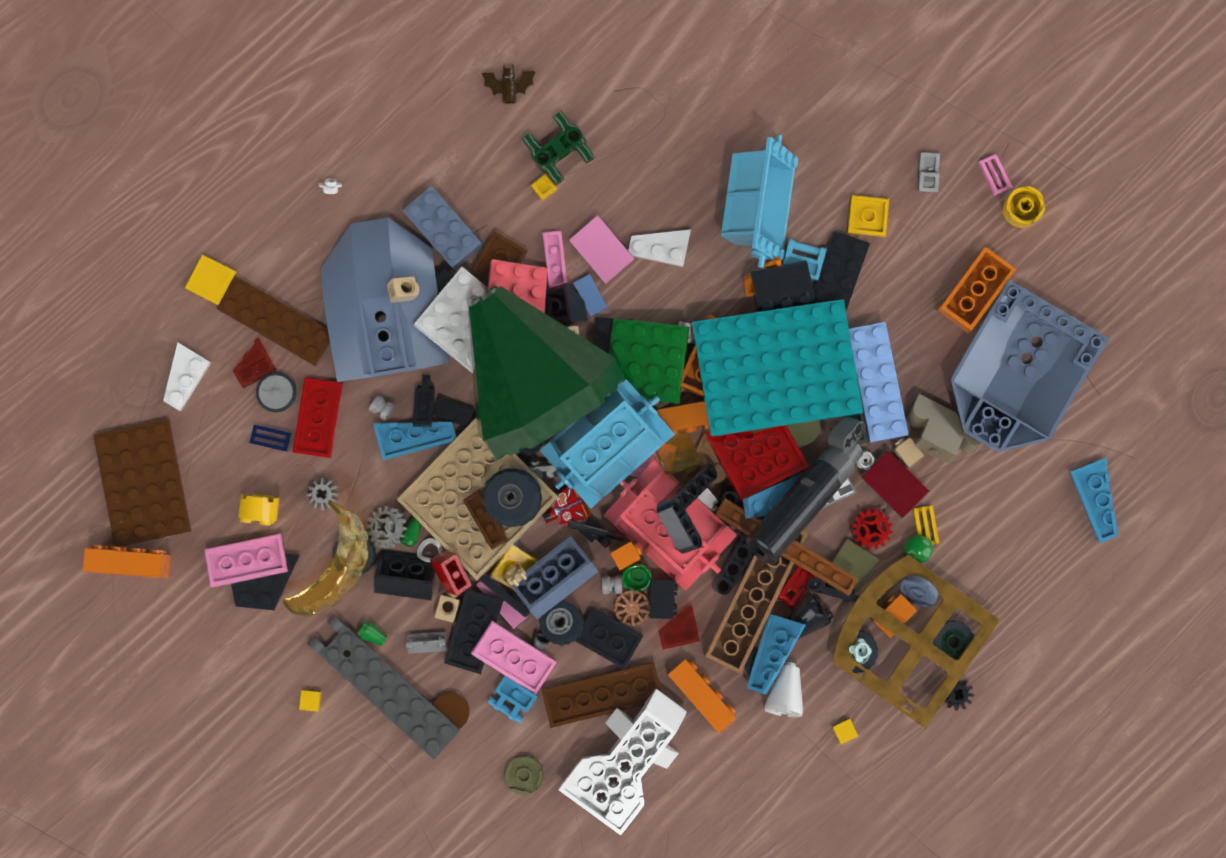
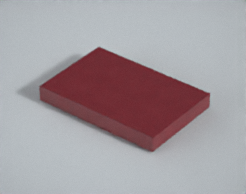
M889 450L861 477L901 518H904L929 492Z

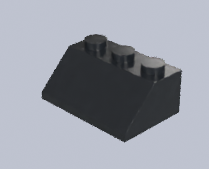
M807 260L750 272L754 303L758 312L815 304L814 289Z
M381 550L374 576V593L431 601L435 587L436 572L431 562L421 560L417 554Z

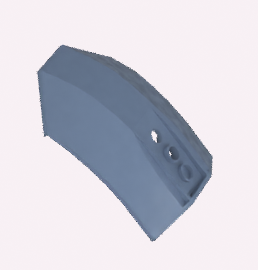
M389 217L350 224L321 267L324 307L337 382L400 373L450 363L449 354L414 326V323L438 296L433 248ZM415 276V281L419 285L418 296L412 301L391 303L387 284L393 278ZM401 286V289H402L405 293H408L407 288L404 287V286ZM378 311H383L386 314L384 322L376 320L375 315ZM385 330L388 332L389 338L387 341L380 340V331Z
M1008 280L951 378L964 433L996 452L1051 440L1068 407L1109 341V338L1015 282ZM1036 336L1042 340V344L1038 348L1033 347L1031 344L1032 339ZM1024 353L1032 355L1031 363L1024 364L1021 357Z

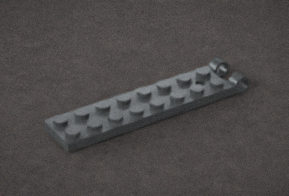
M333 614L327 623L339 632L336 638L327 647L315 636L307 644L434 760L458 734L460 729ZM345 650H349L351 652V655L349 657L344 656Z

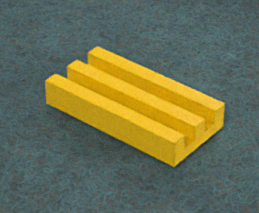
M933 505L914 508L913 513L917 534L922 535L918 513L921 511L926 537L932 544H938L939 538ZM926 510L929 511L933 541H931Z

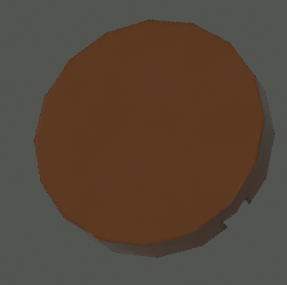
M445 693L439 696L433 703L459 729L467 723L470 716V707L467 700L461 695Z

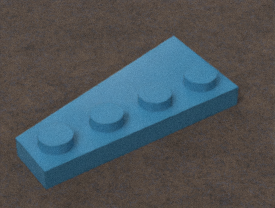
M433 422L432 428L413 427L412 423H373L383 461L448 444L457 438L453 422Z
M1107 458L1069 472L1098 543L1118 536L1115 511H1113L1112 505L1113 498L1109 485L1110 478L1106 465Z
M804 472L744 498L745 518L766 516Z
M769 614L747 689L762 694L768 693L806 625Z

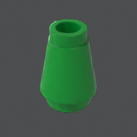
M411 519L406 526L407 530L402 532L405 537H400L401 543L411 548L417 544L422 524L417 519Z
M364 621L357 633L361 636V639L380 646L383 645L387 638L374 624Z

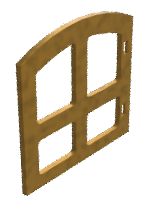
M906 555L880 573L856 600L840 630L832 663L926 729L994 631L1000 619L914 558ZM908 574L919 576L929 581L943 599L920 633L914 632L877 605V600ZM958 608L980 623V629L960 658L954 660L934 646L933 640L954 610ZM867 616L909 645L908 651L887 681L881 680L851 658L852 653L849 652V647L851 645L854 646L860 627ZM926 656L946 670L947 676L926 707L921 708L902 695L900 688L920 659ZM855 666L865 671L862 678L852 671ZM907 701L914 708L912 712H909L901 705Z

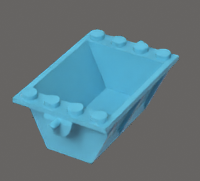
M776 135V140L772 137H767L766 150L733 153L721 237L735 245L752 247L751 257L759 259L758 267L764 268V262L767 259L772 260L780 256L782 264L785 258L784 244L794 172L798 165V157L781 145L782 135Z
M627 379L617 385L618 389L611 396L604 398L605 402L600 407L563 429L540 450L556 468V473L561 478L555 484V487L559 489L566 484L570 489H574L590 508L596 505L675 435L652 407L660 399L655 396L648 402Z

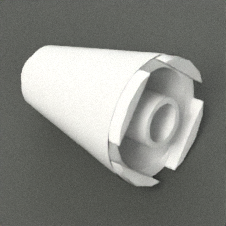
M785 662L766 701V712L779 716L785 714L787 717H802L803 702L800 668L796 667L795 663Z

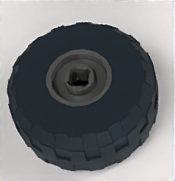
M508 468L495 473L487 481L483 491V504L486 512L495 522L503 526H523L533 520L541 508L542 494L539 484L532 475L520 469Z

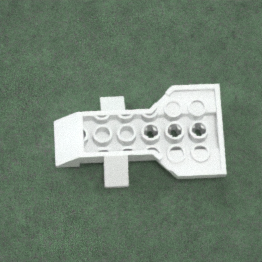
M655 689L646 700L645 706L634 720L616 708L605 724L619 737L617 742L607 754L582 757L558 788L560 792L620 835L644 806L641 777L652 763L667 769L679 754L667 744L676 734L687 711L658 689ZM627 761L629 767L624 766V767L622 768V767H621V766H622L621 763ZM616 777L617 782L613 781L612 783H610L609 778ZM598 793H605V797L601 796L598 798Z

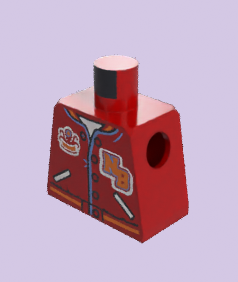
M569 487L557 495L559 498L551 505L552 509L542 515L546 524L557 519L560 526L568 524L569 520L577 522L590 517L581 497L574 489Z

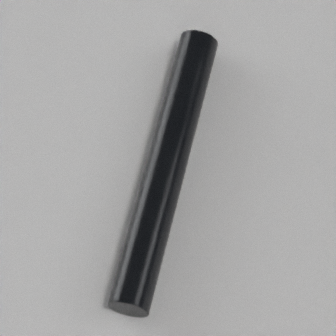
M572 520L568 522V528L623 541L625 537L623 533Z

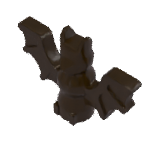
M503 65V83L497 82L494 73H482L485 80L484 87L490 88L493 96L502 94V103L515 104L517 102L516 94L522 93L525 95L527 88L534 85L535 71L523 72L521 80L515 83L514 65H512V68H505V65Z

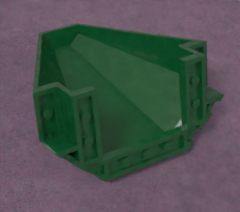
M496 285L487 290L488 294L482 298L477 296L470 301L468 317L478 435L486 442L495 459L499 460L507 454L510 456L519 453L525 447H528V449L536 447L600 407L605 402L604 398L611 396L618 389L617 385L624 382L626 377L617 364L616 358L504 287H497Z

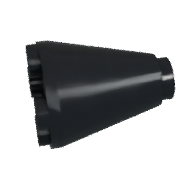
M806 593L787 618L788 620L806 625L798 639L832 623L831 619L834 615L828 608L824 609L820 604L822 602L815 593Z

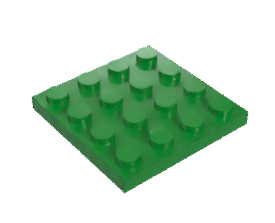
M614 318L609 354L616 358L617 364L629 383L646 400H651L657 396L660 399L659 402L679 404L690 327Z

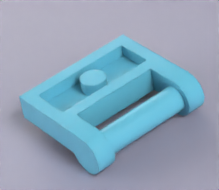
M790 238L783 265L807 260L811 280L818 281L827 248L809 246L795 242L794 239ZM795 249L818 256V259L814 260L792 254V251Z

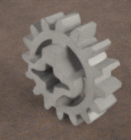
M385 506V508L380 507L378 509L379 512H373L374 518H369L371 525H367V528H370L367 535L372 536L370 541L374 542L377 547L385 549L389 547L394 548L395 543H401L399 538L405 537L402 532L407 530L406 527H403L406 520L401 519L403 513H399L398 509Z

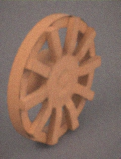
M625 591L619 595L615 602V615L624 625L638 626L644 623L650 614L649 600L639 591ZM630 593L631 601H628L624 595ZM633 593L639 595L636 601H633ZM641 597H643L646 602L638 604ZM621 598L624 599L626 605L619 603ZM647 605V611L640 609V607ZM617 607H624L625 610L618 612ZM626 612L627 614L622 620L619 615ZM639 612L646 613L643 619L638 614ZM629 615L631 616V623L625 622ZM635 615L639 618L640 622L634 623Z

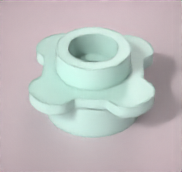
M858 639L854 646L851 645L849 647V652L853 653L857 662H862L872 652L871 648L865 644L864 639Z

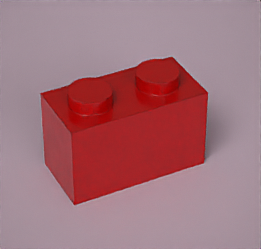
M443 550L430 559L446 592L458 596L472 586L455 553Z

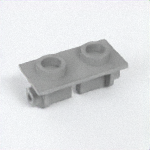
M532 459L525 463L540 479H543L544 471L547 473V478L559 477L556 473V468L548 459L547 461Z
M445 632L407 634L406 648H408V654L447 651Z

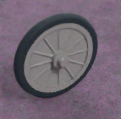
M280 372L269 373L259 381L256 388V398L265 410L275 413L282 412L294 403L296 386L293 380L286 374Z

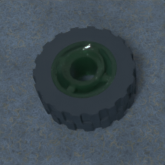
M948 620L933 640V645L954 660H958L973 639L974 634L966 624ZM954 636L956 638V645L950 647L949 639Z

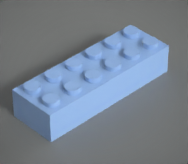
M886 322L849 329L868 444L909 435Z

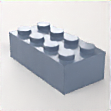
M432 186L402 210L453 271L483 247L478 238Z
M570 536L525 571L527 573L525 574L527 576L526 580L522 579L517 587L514 584L511 587L534 617L538 619L598 571Z

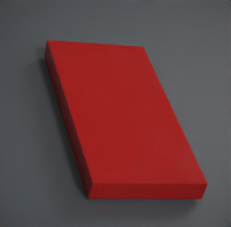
M305 377L293 453L324 458L332 457L343 383Z

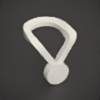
M425 539L419 545L417 556L421 560L430 562V559H432L422 555L424 547L429 543L437 546L439 553L443 551L441 544L436 539Z

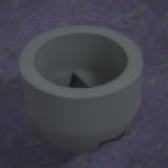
M537 633L533 639V646L539 648V650H544L550 641L542 633Z

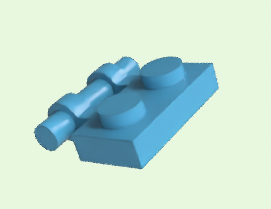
M504 676L495 690L501 697L497 700L491 696L488 704L493 706V709L497 712L501 711L507 715L509 720H514L520 724L524 717L518 714L519 710L522 709L527 713L538 696L507 676ZM505 700L516 705L513 710L503 704Z

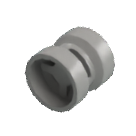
M377 395L369 411L373 414H379L380 418L386 421L395 405L391 402L386 403L382 396Z
M602 575L603 594H609L610 592L622 594L621 575H615L614 577Z

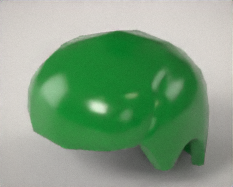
M920 534L911 536L903 545L904 556L909 555L919 563H924L932 555V542L926 536Z
M636 562L624 569L622 582L625 588L638 592L646 589L651 584L652 574L649 567L645 564Z

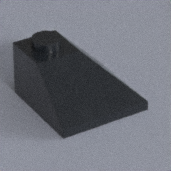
M568 283L546 289L545 314L563 325L577 324L588 320L585 301Z

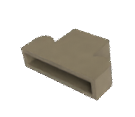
M920 394L917 396L909 410L907 421L912 427H922L915 445L918 449L946 463L951 462L959 448L966 454H972L977 450L981 442L964 433L958 413Z

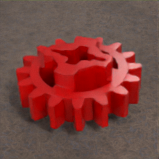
M869 508L866 509V514L859 512L860 518L854 517L853 519L856 521V524L851 525L852 528H855L851 535L857 536L854 541H861L860 547L866 544L867 550H870L872 546L877 550L878 544L882 547L886 546L884 540L890 541L891 539L888 537V534H893V531L889 530L893 523L887 522L890 517L884 518V511L878 514L877 508H874L872 513ZM868 516H874V517H875V518H874L872 521H870V522L864 520V519H865L866 517H868ZM881 522L884 524V531L881 530ZM875 525L874 529L876 532L870 534L868 526ZM860 527L863 528V532H864V535H863V536H861V534H860V530H859ZM874 536L880 538L876 542H869Z

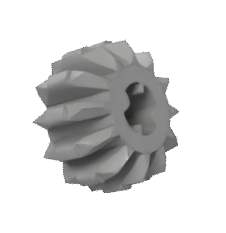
M321 478L320 484L317 480H314L313 482L316 487L309 485L308 488L313 491L312 493H306V496L313 497L309 499L308 503L312 504L315 502L313 508L317 509L320 506L321 511H325L326 505L329 509H332L333 507L330 502L338 503L333 497L340 496V493L333 492L338 486L333 485L331 487L333 481L328 480L326 483L325 478ZM321 490L327 491V494H325V496L327 497L325 499L319 497V494H321L319 492Z

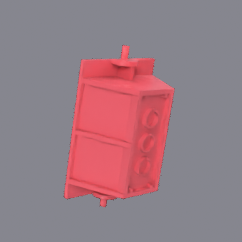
M654 459L639 477L630 484L624 480L619 483L625 489L619 495L620 498L603 516L634 544L637 543L641 551L686 591L710 567L717 574L721 571V568L714 562L737 534L697 498L686 511L701 536L702 546L685 554L680 553L656 510L658 503L680 482Z

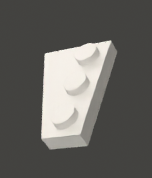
M691 229L631 236L628 251L636 258L683 267Z
M177 342L163 401L182 411L211 362Z

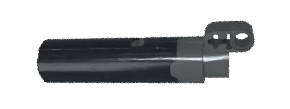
M845 416L830 432L828 436L830 446L810 465L747 537V547L759 560L764 563L775 564L854 472V465L863 456V451L857 441L864 434V422Z

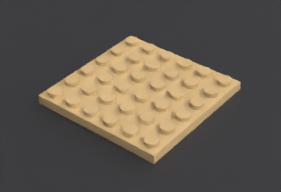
M476 418L397 500L446 550L455 553L461 565L476 580H479L559 497L516 454L510 456L507 454L501 459L496 460L486 442L478 435ZM515 468L526 471L536 479L541 488V508L536 517L523 526L507 527L501 525L509 540L491 550L464 504L463 499L478 490L483 495L487 481L495 473L503 469Z

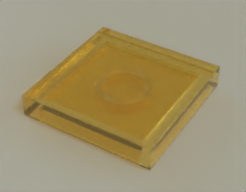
M688 433L674 435L655 452L666 475L699 468L702 465Z

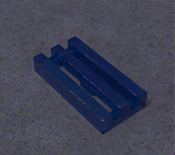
M254 425L249 443L288 452L292 433ZM257 430H262L270 433H275L286 436V439L284 440L276 437L258 434L256 432ZM255 437L284 443V447L255 441Z

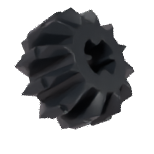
M960 679L944 701L948 702V708L954 705V710L958 711L959 705L962 709H966L965 702L968 704L972 703L968 697H974V694L968 693V691L972 690L973 687H966L967 680L961 682ZM955 690L959 691L960 698L956 697L955 699V694L953 693Z

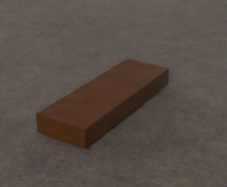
M480 490L463 499L464 504L491 550L509 540L501 525L495 522L486 512L483 504V495Z

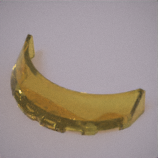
M331 500L328 501V504L334 510L339 523L340 533L337 551L328 569L313 585L303 592L283 600L284 606L292 614L308 617L315 615V612L328 606H334L340 602V597L354 588L361 577V572L365 569L369 553L367 550V531L360 518L353 511Z

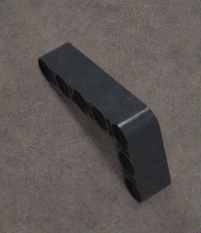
M710 463L692 470L658 503L656 508L660 520L677 550L682 554L699 549L702 546L701 536L686 509L717 478L716 468Z
M724 490L718 495L720 505L727 494L732 496L733 504L740 508L743 505V501H740L737 493ZM743 532L739 534L721 565V571L713 579L712 588L719 594L726 595L731 592L753 554L747 547V535ZM740 547L745 548V555L739 557L737 554ZM735 564V572L729 574L728 566ZM724 580L726 582V588L724 590H719L718 584L720 581Z

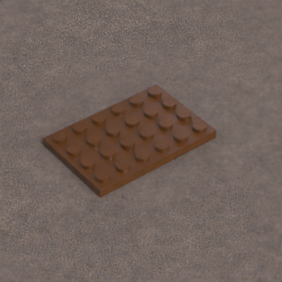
M170 419L93 435L114 547H122L192 532Z

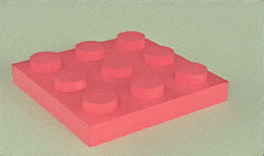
M492 259L490 261L488 290L496 285L497 287L502 286L545 313L548 268Z

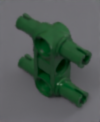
M562 111L553 117L562 132L544 146H540L531 133L522 139L530 150L531 158L536 166L543 173H547L555 186L564 181L563 176L555 165L570 153L577 151L586 164L595 158L586 145L587 142L581 130L576 125L571 124ZM571 134H577L579 136V139L577 141H571L569 139V136ZM545 155L548 157V161L540 163L538 158Z

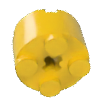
M1030 186L1017 188L1005 199L1002 214L1012 226L1027 228L1038 221L1045 211L1043 195L1037 189ZM1023 204L1026 205L1025 210L1022 209Z
M241 493L238 513L240 522L252 523V521L256 520L261 525L274 524L278 517L280 498L253 493L252 496H247V493Z

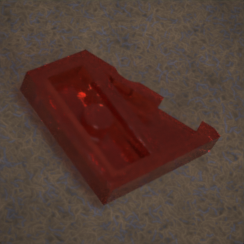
M259 338L255 339V344L249 352L245 353L242 361L233 370L243 389L277 370Z
M689 605L658 630L662 650L700 642L692 605Z

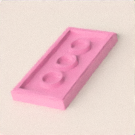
M281 533L204 549L210 586L212 588L288 572Z
M491 621L471 652L472 655L535 695L557 663L554 659L494 621Z

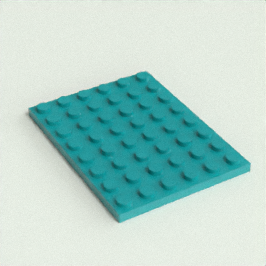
M844 299L692 322L711 437L863 413Z

